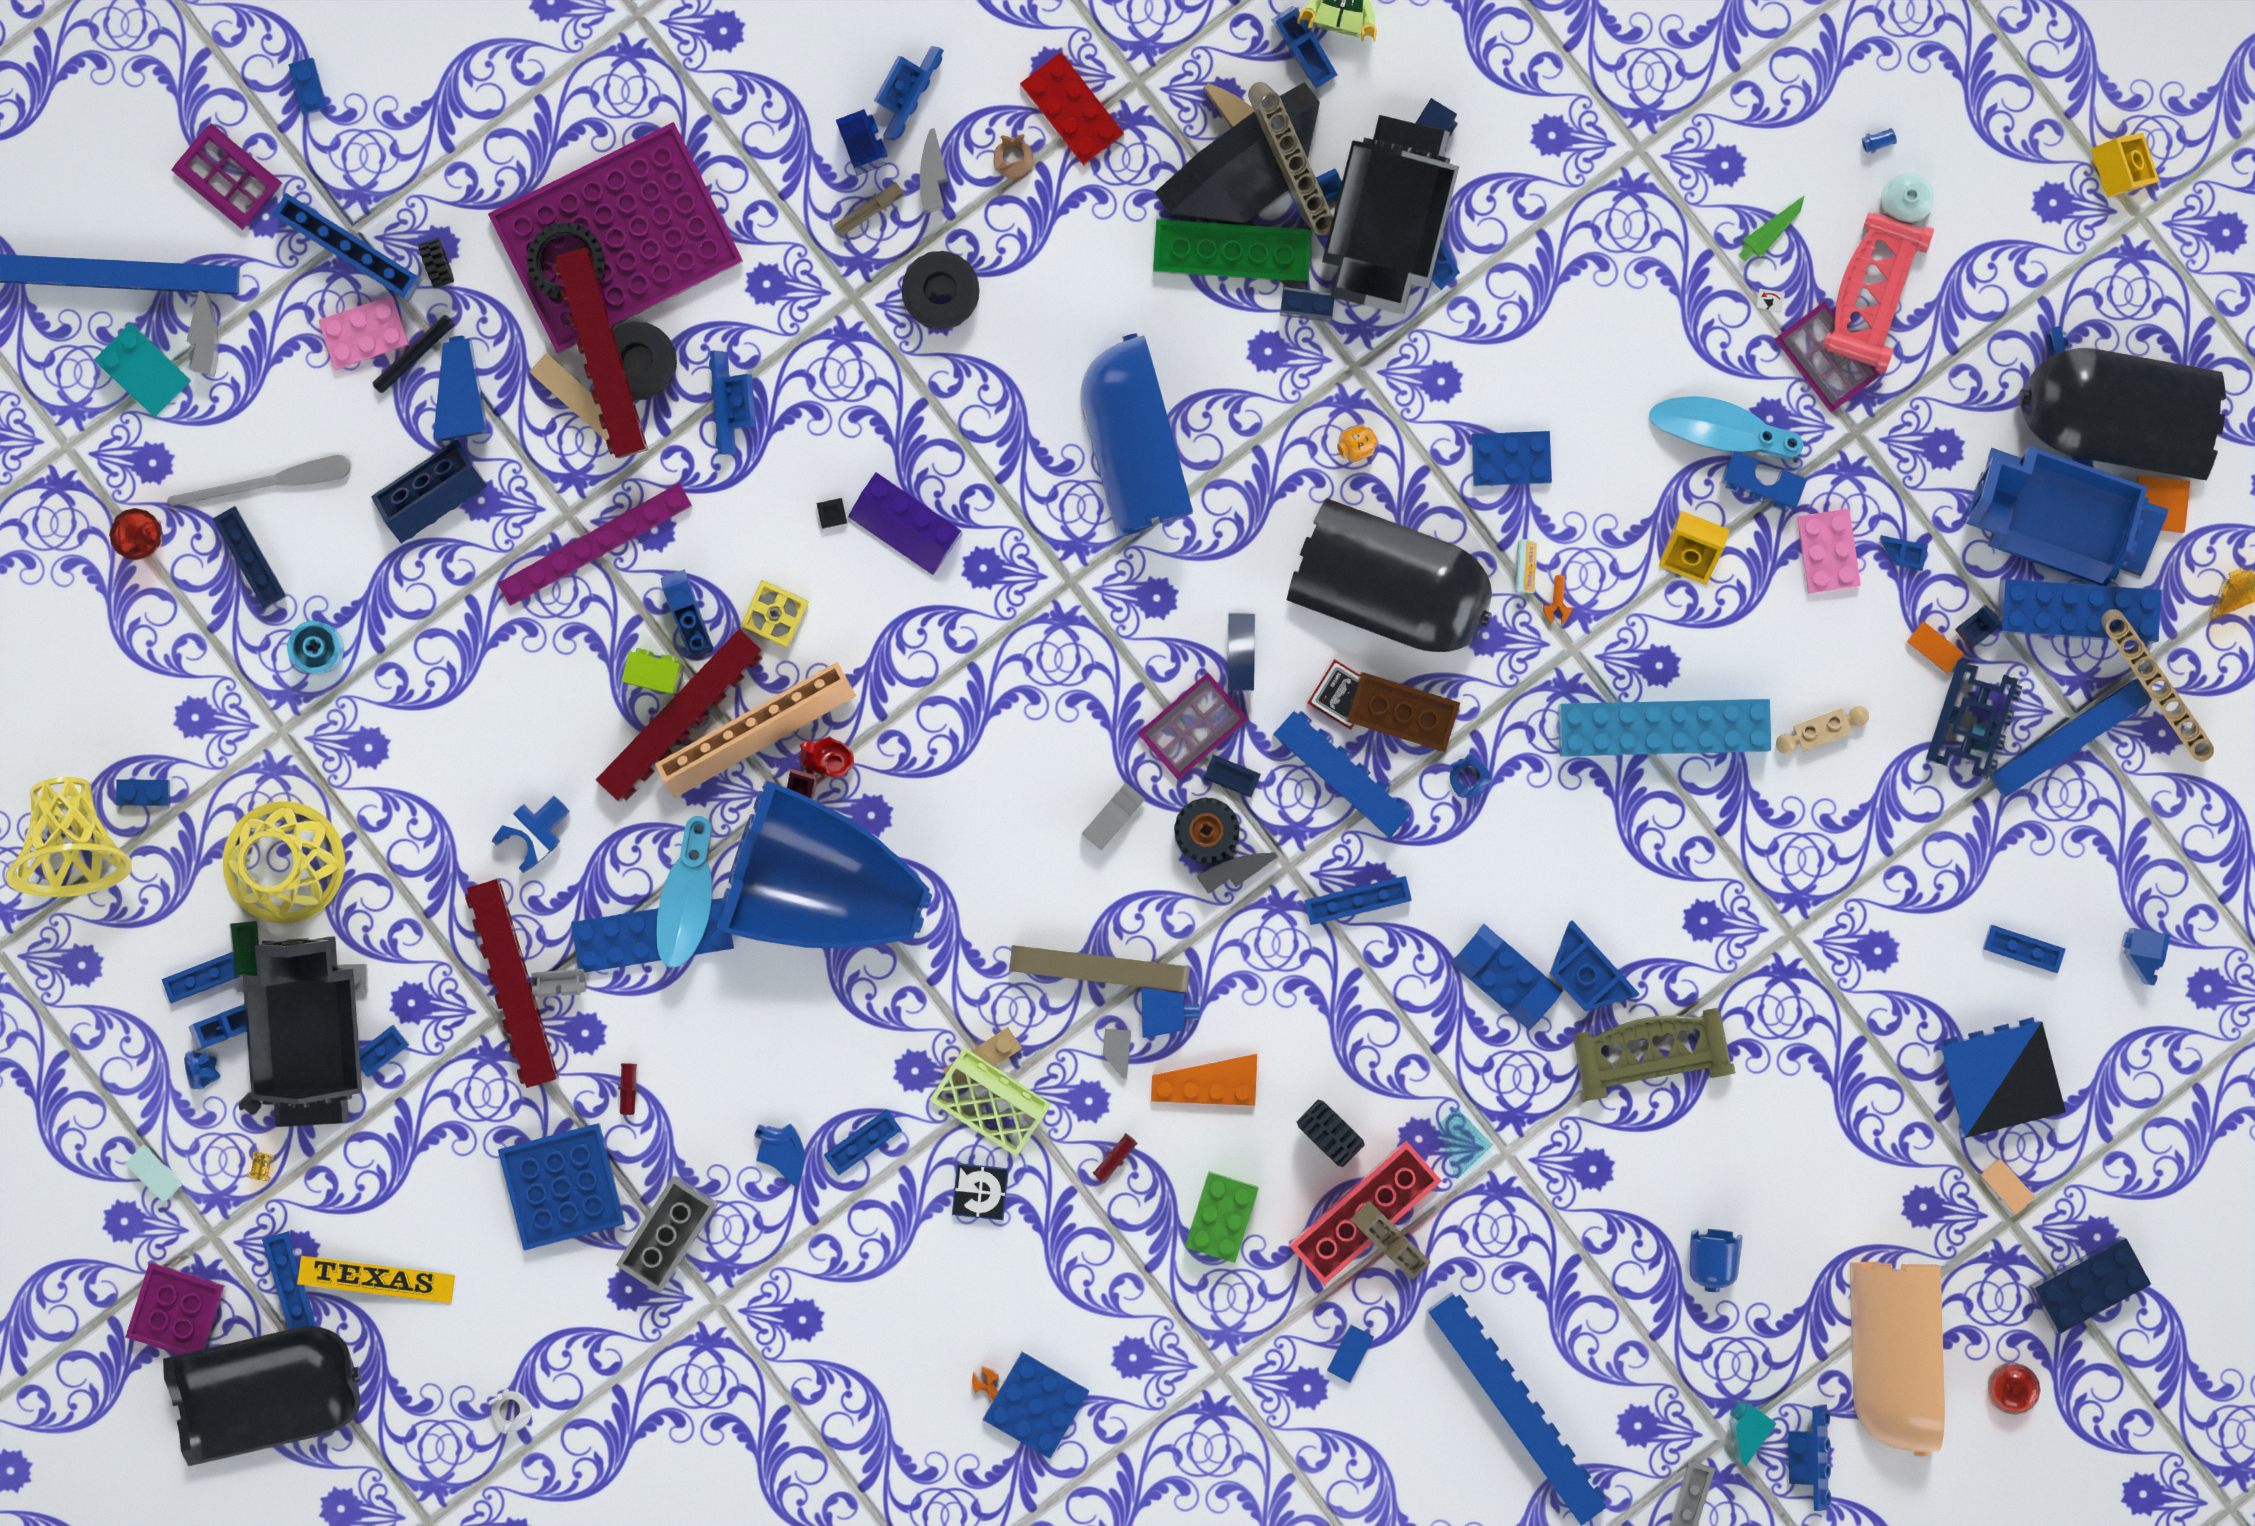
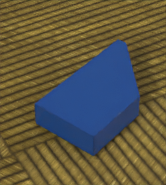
M1880 535V542L1896 566L1923 571L1928 545Z

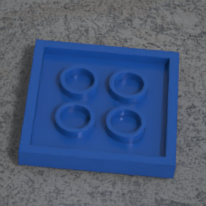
M1021 1351L982 1420L1050 1459L1090 1390Z

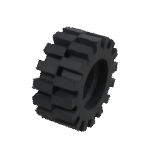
M435 238L418 244L422 262L433 288L436 289L453 283L452 269L440 239Z

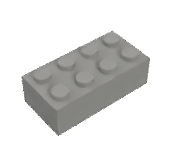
M674 1175L621 1255L616 1266L654 1291L661 1293L719 1203Z

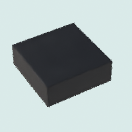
M842 498L816 503L822 529L848 524Z

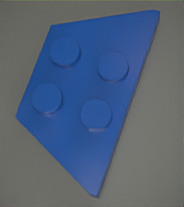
M1573 920L1569 921L1549 972L1584 1011L1638 997L1640 993L1577 924Z

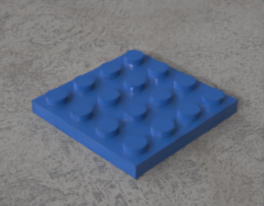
M600 1123L498 1149L524 1251L626 1224Z

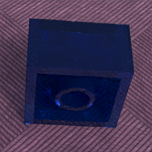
M865 109L836 119L856 176L886 165L884 158L888 157L882 138L876 140L875 134L879 133L872 114L867 115Z

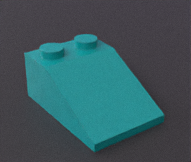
M132 323L94 359L108 375L154 417L192 381Z

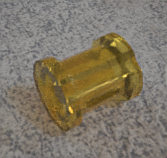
M252 1151L253 1161L251 1171L247 1173V1177L270 1181L271 1177L268 1175L271 1160H274L275 1155Z

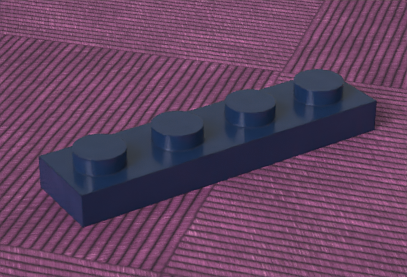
M234 506L212 518L263 609H267L288 597L238 508Z

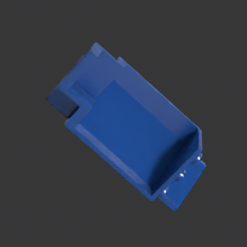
M2028 446L2020 458L1991 447L1985 470L1980 474L1974 489L1973 500L1967 506L1965 515H1968L1966 524L1991 532L1989 547L2100 586H2107L2111 579L2116 580L2120 569L2139 576L2143 574L2169 509L2149 503V498L2145 497L2148 488L2146 486L2044 450Z

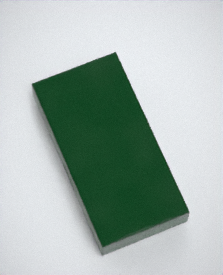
M257 921L230 923L235 976L257 973L255 945L259 944Z

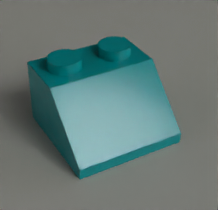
M1744 1400L1742 1404L1738 1402L1730 1412L1732 1418L1729 1422L1735 1458L1747 1466L1777 1423Z

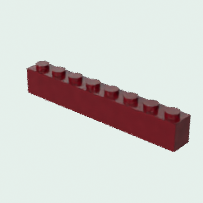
M585 247L555 256L557 263L554 264V270L557 278H562L565 287L561 289L562 297L565 304H570L572 311L569 314V320L572 328H577L580 337L576 339L577 347L580 354H585L587 364L583 365L587 379H592L595 389H591V394L595 405L599 404L602 414L598 415L602 429H607L610 438L606 440L610 455L614 454L617 459L649 450L590 251Z
M738 629L595 780L618 802H621L623 799L627 802L637 792L634 787L641 780L645 783L655 773L652 769L655 764L672 755L673 752L670 749L677 742L681 745L691 735L689 729L695 723L699 726L709 716L707 713L709 708L713 704L717 707L727 697L725 692L729 687L736 688L745 678L743 673L749 667L754 669L762 661L763 658L760 655L764 651L741 629Z
M494 879L468 887V894H465V900L468 908H473L476 917L472 919L473 927L476 934H481L483 944H480V950L483 958H488L490 969H487L490 983L495 984L498 994L494 996L498 1009L503 1008L505 1019H502L505 1033L510 1034L513 1044H509L513 1059H518L520 1069H517L519 1081L521 1084H525L526 1088L559 1079L535 996L532 994V984L501 880Z

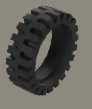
M568 222L551 224L552 226L542 229V232L537 233L534 237V241L529 246V252H527V268L534 284L544 294L562 301L564 300L561 289L565 287L550 282L545 277L541 267L543 251L551 241L567 236L581 240L591 253L599 283L604 275V268L606 266L605 254L596 236L585 227Z

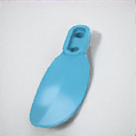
M1700 396L1672 398L1658 403L1649 412L1651 423L1662 431L1711 449L1726 452L1737 451L1739 453L1759 451L1788 460L1796 458L1803 450V440L1797 433L1769 426L1746 409L1720 399ZM1767 434L1770 441L1764 440L1762 435ZM1787 441H1792L1794 448L1789 447Z
M694 816L687 821L680 857L674 863L667 876L660 898L657 916V948L661 961L670 968L681 966L693 955L704 935L709 920L712 903V877L707 857L712 826L702 816ZM697 826H703L704 831L702 834H695ZM694 851L699 852L698 859L691 860L690 854Z

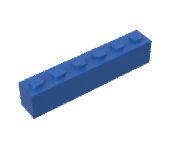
M285 193L272 214L278 220L408 302L422 282L420 277L288 193Z
M1293 711L1273 733V736L1382 833L1391 838L1411 815L1407 811L1410 807L1399 797L1394 800L1388 794L1390 789L1383 782L1378 780L1375 783L1368 777L1371 772L1360 762L1357 766L1351 762L1349 758L1352 755L1339 745L1338 748L1333 746L1329 742L1332 737L1323 729L1315 730L1310 725L1312 720L1304 712L1300 711L1297 714Z

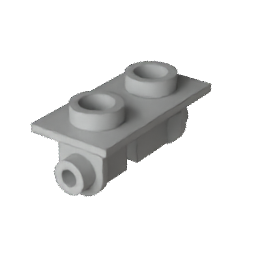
M584 969L531 973L534 985L532 986L533 996H538V998L556 996L557 991H561L562 996L581 995L587 989Z

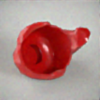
M830 736L822 738L816 743L806 741L800 744L799 761L802 768L809 773H818L826 778H840L850 771L854 765L852 750L841 741H837Z

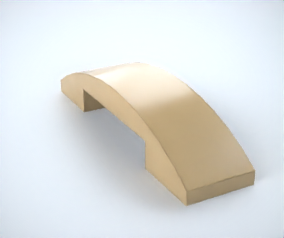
M545 353L529 372L604 440L609 439L607 429L603 430L598 415L602 414L600 405H595L591 392L550 355Z

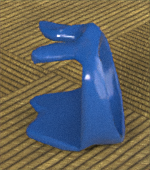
M1472 753L1468 754L1464 759H1459L1451 764L1453 769L1449 775L1450 783L1454 792L1461 798L1480 796L1492 780L1487 767L1480 760L1472 758ZM1472 766L1479 771L1480 778L1476 784L1465 786L1460 782L1459 773L1464 767Z
M194 1050L185 1053L184 1064L191 1089L202 1090L208 1084L220 1078L221 1075L215 1069L216 1057L211 1056L209 1053L203 1054Z

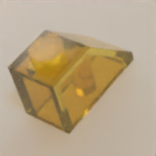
M2243 567L2228 573L2230 578L2222 581L2209 616L2211 620L2255 602V574L2253 569L2244 571Z

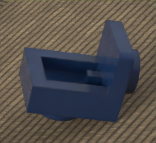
M1984 605L1975 614L1961 623L1955 631L1969 648L1973 649L1993 634L2002 624L1999 621L1998 615L1992 609H1989L1987 605Z

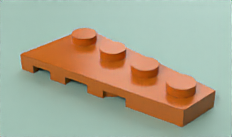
M1257 1054L1152 1075L1151 1101L1255 1106Z

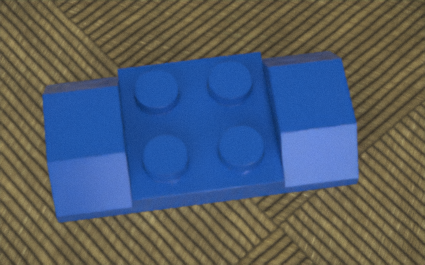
M1484 923L1450 962L1529 1031L1540 1021L1563 992V990Z

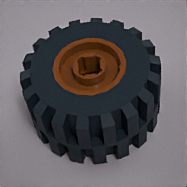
M1200 798L1185 805L1177 815L1174 824L1175 840L1180 850L1190 859L1201 863H1214L1226 858L1234 850L1239 840L1240 826L1236 814L1227 804L1215 798Z
M1318 1099L1296 1121L1298 1128L1337 1166L1344 1167L1365 1146L1364 1140L1322 1100Z

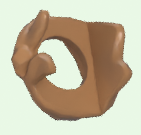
M1024 134L1018 135L1016 138L1001 135L1002 143L995 148L994 168L1006 178L1017 179L1023 177L1032 168L1033 153L1030 146L1022 141L1025 137ZM1009 147H1018L1023 151L1024 158L1022 161L1009 163L1004 161L1003 153Z

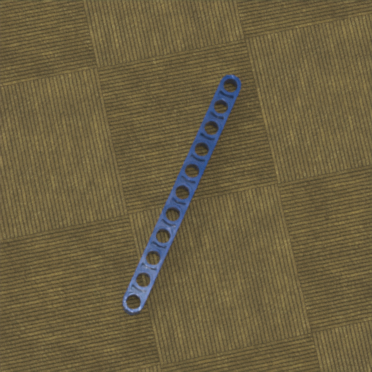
M0 254V283L199 293L201 291L209 294L228 295L239 294L240 268L235 266Z

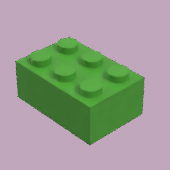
M1208 1170L1185 1247L1235 1263L1259 1187Z

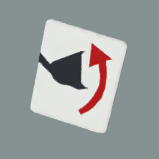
M1759 289L1757 308L1782 312L1785 293Z

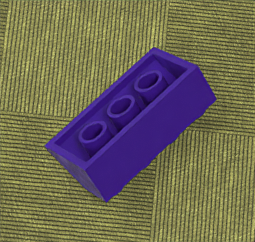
M877 472L874 473L848 515L851 520L931 575L936 573L962 535V531Z

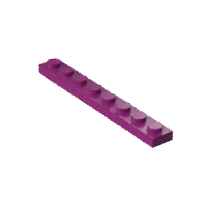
M678 483L497 584L509 606H513L693 505L681 484Z

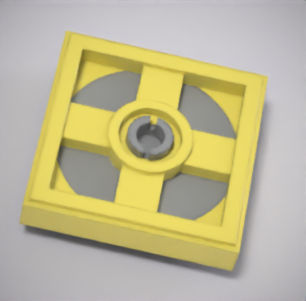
M761 580L740 627L788 649L809 601Z

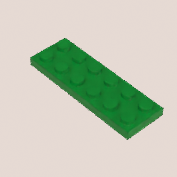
M1156 219L1153 272L1308 283L1312 230Z

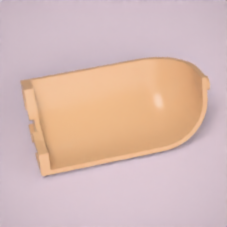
M1849 1262L1853 1400L1857 1417L1868 1434L1886 1446L1914 1451V1456H1930V1452H1939L1943 1444L1945 1426L1941 1266L1937 1264H1901V1269H1892V1263Z

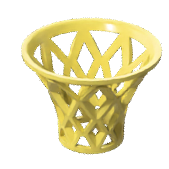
M56 777L43 780L30 789L31 817L23 849L15 862L13 861L6 871V880L11 888L33 896L71 897L107 889L120 883L131 873L132 862L130 857L120 851L121 849L112 841L97 817L91 793V784L87 780L77 777ZM64 784L59 794L54 792L51 785ZM74 784L82 786L80 794ZM59 806H64L67 809L66 815H63ZM47 826L51 835L43 843L42 831ZM69 826L73 828L75 834L68 829ZM61 832L64 835H66L73 842V844H65L61 836ZM34 846L36 851L30 853L31 848ZM80 850H90L92 852L91 870L79 858ZM61 852L64 861L55 875L49 858L52 853ZM102 856L117 868L114 872L101 878ZM36 858L35 861L28 868V860ZM71 862L90 881L82 884L61 886ZM40 863L44 876L50 886L27 882Z
M271 802L248 812L232 829L223 852L224 878L233 898L253 916L273 923L299 922L319 913L337 894L345 872L344 847L335 827L317 810L297 802ZM272 813L265 821L258 819L266 814ZM294 813L305 816L312 821L297 823ZM282 817H284L286 822L288 823L280 827H275L273 825ZM250 829H256L254 834L249 838ZM294 829V835L284 833L285 831ZM301 831H315L312 842L302 840ZM325 835L330 842L333 855L320 848ZM267 836L283 840L290 847L294 859L293 869L289 877L281 884L272 887L262 886L257 883L256 879H252L246 862H250V859H247V854L254 843H258L259 839ZM240 837V844L235 847L237 840ZM302 846L313 849L307 856L301 851ZM316 856L326 863L325 866L317 871L310 865V862ZM305 870L311 876V878L300 880V874ZM332 873L330 882L322 894L318 880ZM234 874L238 876V885L235 880ZM246 883L250 885L253 893H247ZM310 884L312 896L298 895L299 886ZM291 890V896L281 892ZM275 896L284 902L278 907L269 898ZM261 901L267 910L258 907L254 903ZM293 903L309 905L301 910L289 912Z

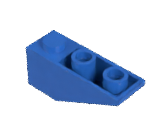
M685 569L661 577L662 590L688 656L690 657L712 649L713 645Z

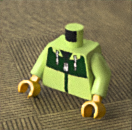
M1309 0L1305 8L1300 12L1297 20L1298 24H1300L1301 20L1308 21V28H1311L1313 25V27L1360 38L1362 42H1364L1365 36H1371L1373 42H1376V17L1369 0Z

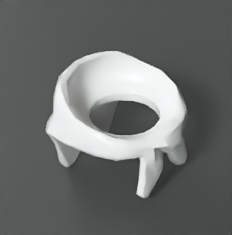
M505 1389L503 1393L498 1394L496 1398L488 1402L489 1405H493L491 1409L492 1420L501 1433L506 1434L524 1428L530 1420L532 1413L530 1403L519 1392ZM507 1400H515L520 1406L519 1415L511 1421L505 1420L500 1414V1407Z

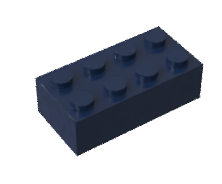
M2119 1236L2029 1285L2053 1331L2061 1334L2152 1284L2127 1238Z

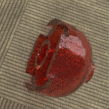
M138 508L124 510L113 520L114 523L109 532L111 545L118 554L126 559L136 561L148 559L157 553L161 547L164 536L162 525L156 516L147 510Z
M2015 1362L2003 1363L1995 1368L1989 1376L1988 1397L1992 1404L2003 1413L2011 1415L2024 1414L2034 1408L2039 1401L2041 1393L2039 1379L2034 1371L2026 1365Z

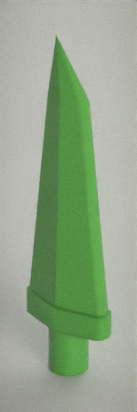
M1805 195L1755 232L1746 236L1742 241L1747 247L1738 254L1743 261H1747L1753 254L1761 258L1801 212Z

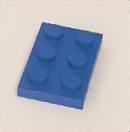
M1550 431L1471 434L1473 486L1552 483Z

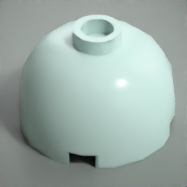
M1905 172L1894 176L1886 183L1881 192L1880 202L1886 216L1905 223L1915 224L1920 222L1930 212L1933 206L1934 194L1931 185L1924 177L1916 173Z

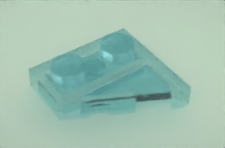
M1457 1107L1438 1124L1455 1179H1458L1493 1146Z

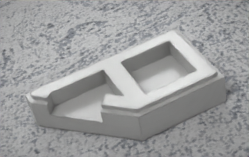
M1105 1028L1103 1055L1123 1079H1127L1131 1031Z

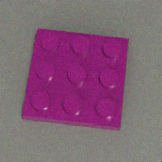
M149 1262L125 1338L179 1355L205 1349L226 1285Z

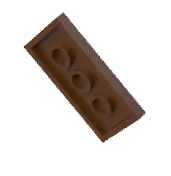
M1361 672L1346 722L1446 752L1460 702Z

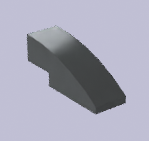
M1276 852L1241 856L1212 867L1196 878L1208 894L1229 879L1237 887L1276 859L1278 855Z

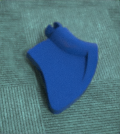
M791 1123L783 1128L758 1125L754 1136L762 1139L756 1161L774 1167L792 1185H799L805 1158L803 1143L797 1130Z

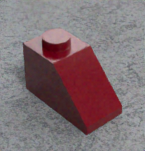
M791 768L787 788L813 799L819 775Z

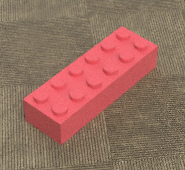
M1405 1140L1291 1241L1289 1246L1325 1286L1373 1243L1351 1220L1368 1201L1394 1224L1442 1180Z

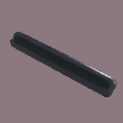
M443 315L373 381V387L379 393H384L455 325L451 318Z

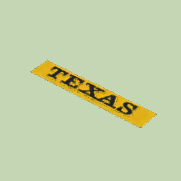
M301 1256L297 1284L452 1303L455 1275Z

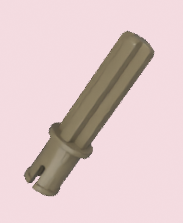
M894 182L878 194L874 193L875 197L835 223L834 228L840 236L845 235L882 209L886 211L888 206L904 197L905 194L897 182Z

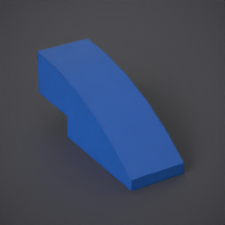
M1291 6L1271 19L1312 85L1317 89L1338 74L1306 22L1301 20L1300 24L1297 23L1300 12L1296 7Z
M240 1005L188 1026L197 1051L245 1033V1005Z

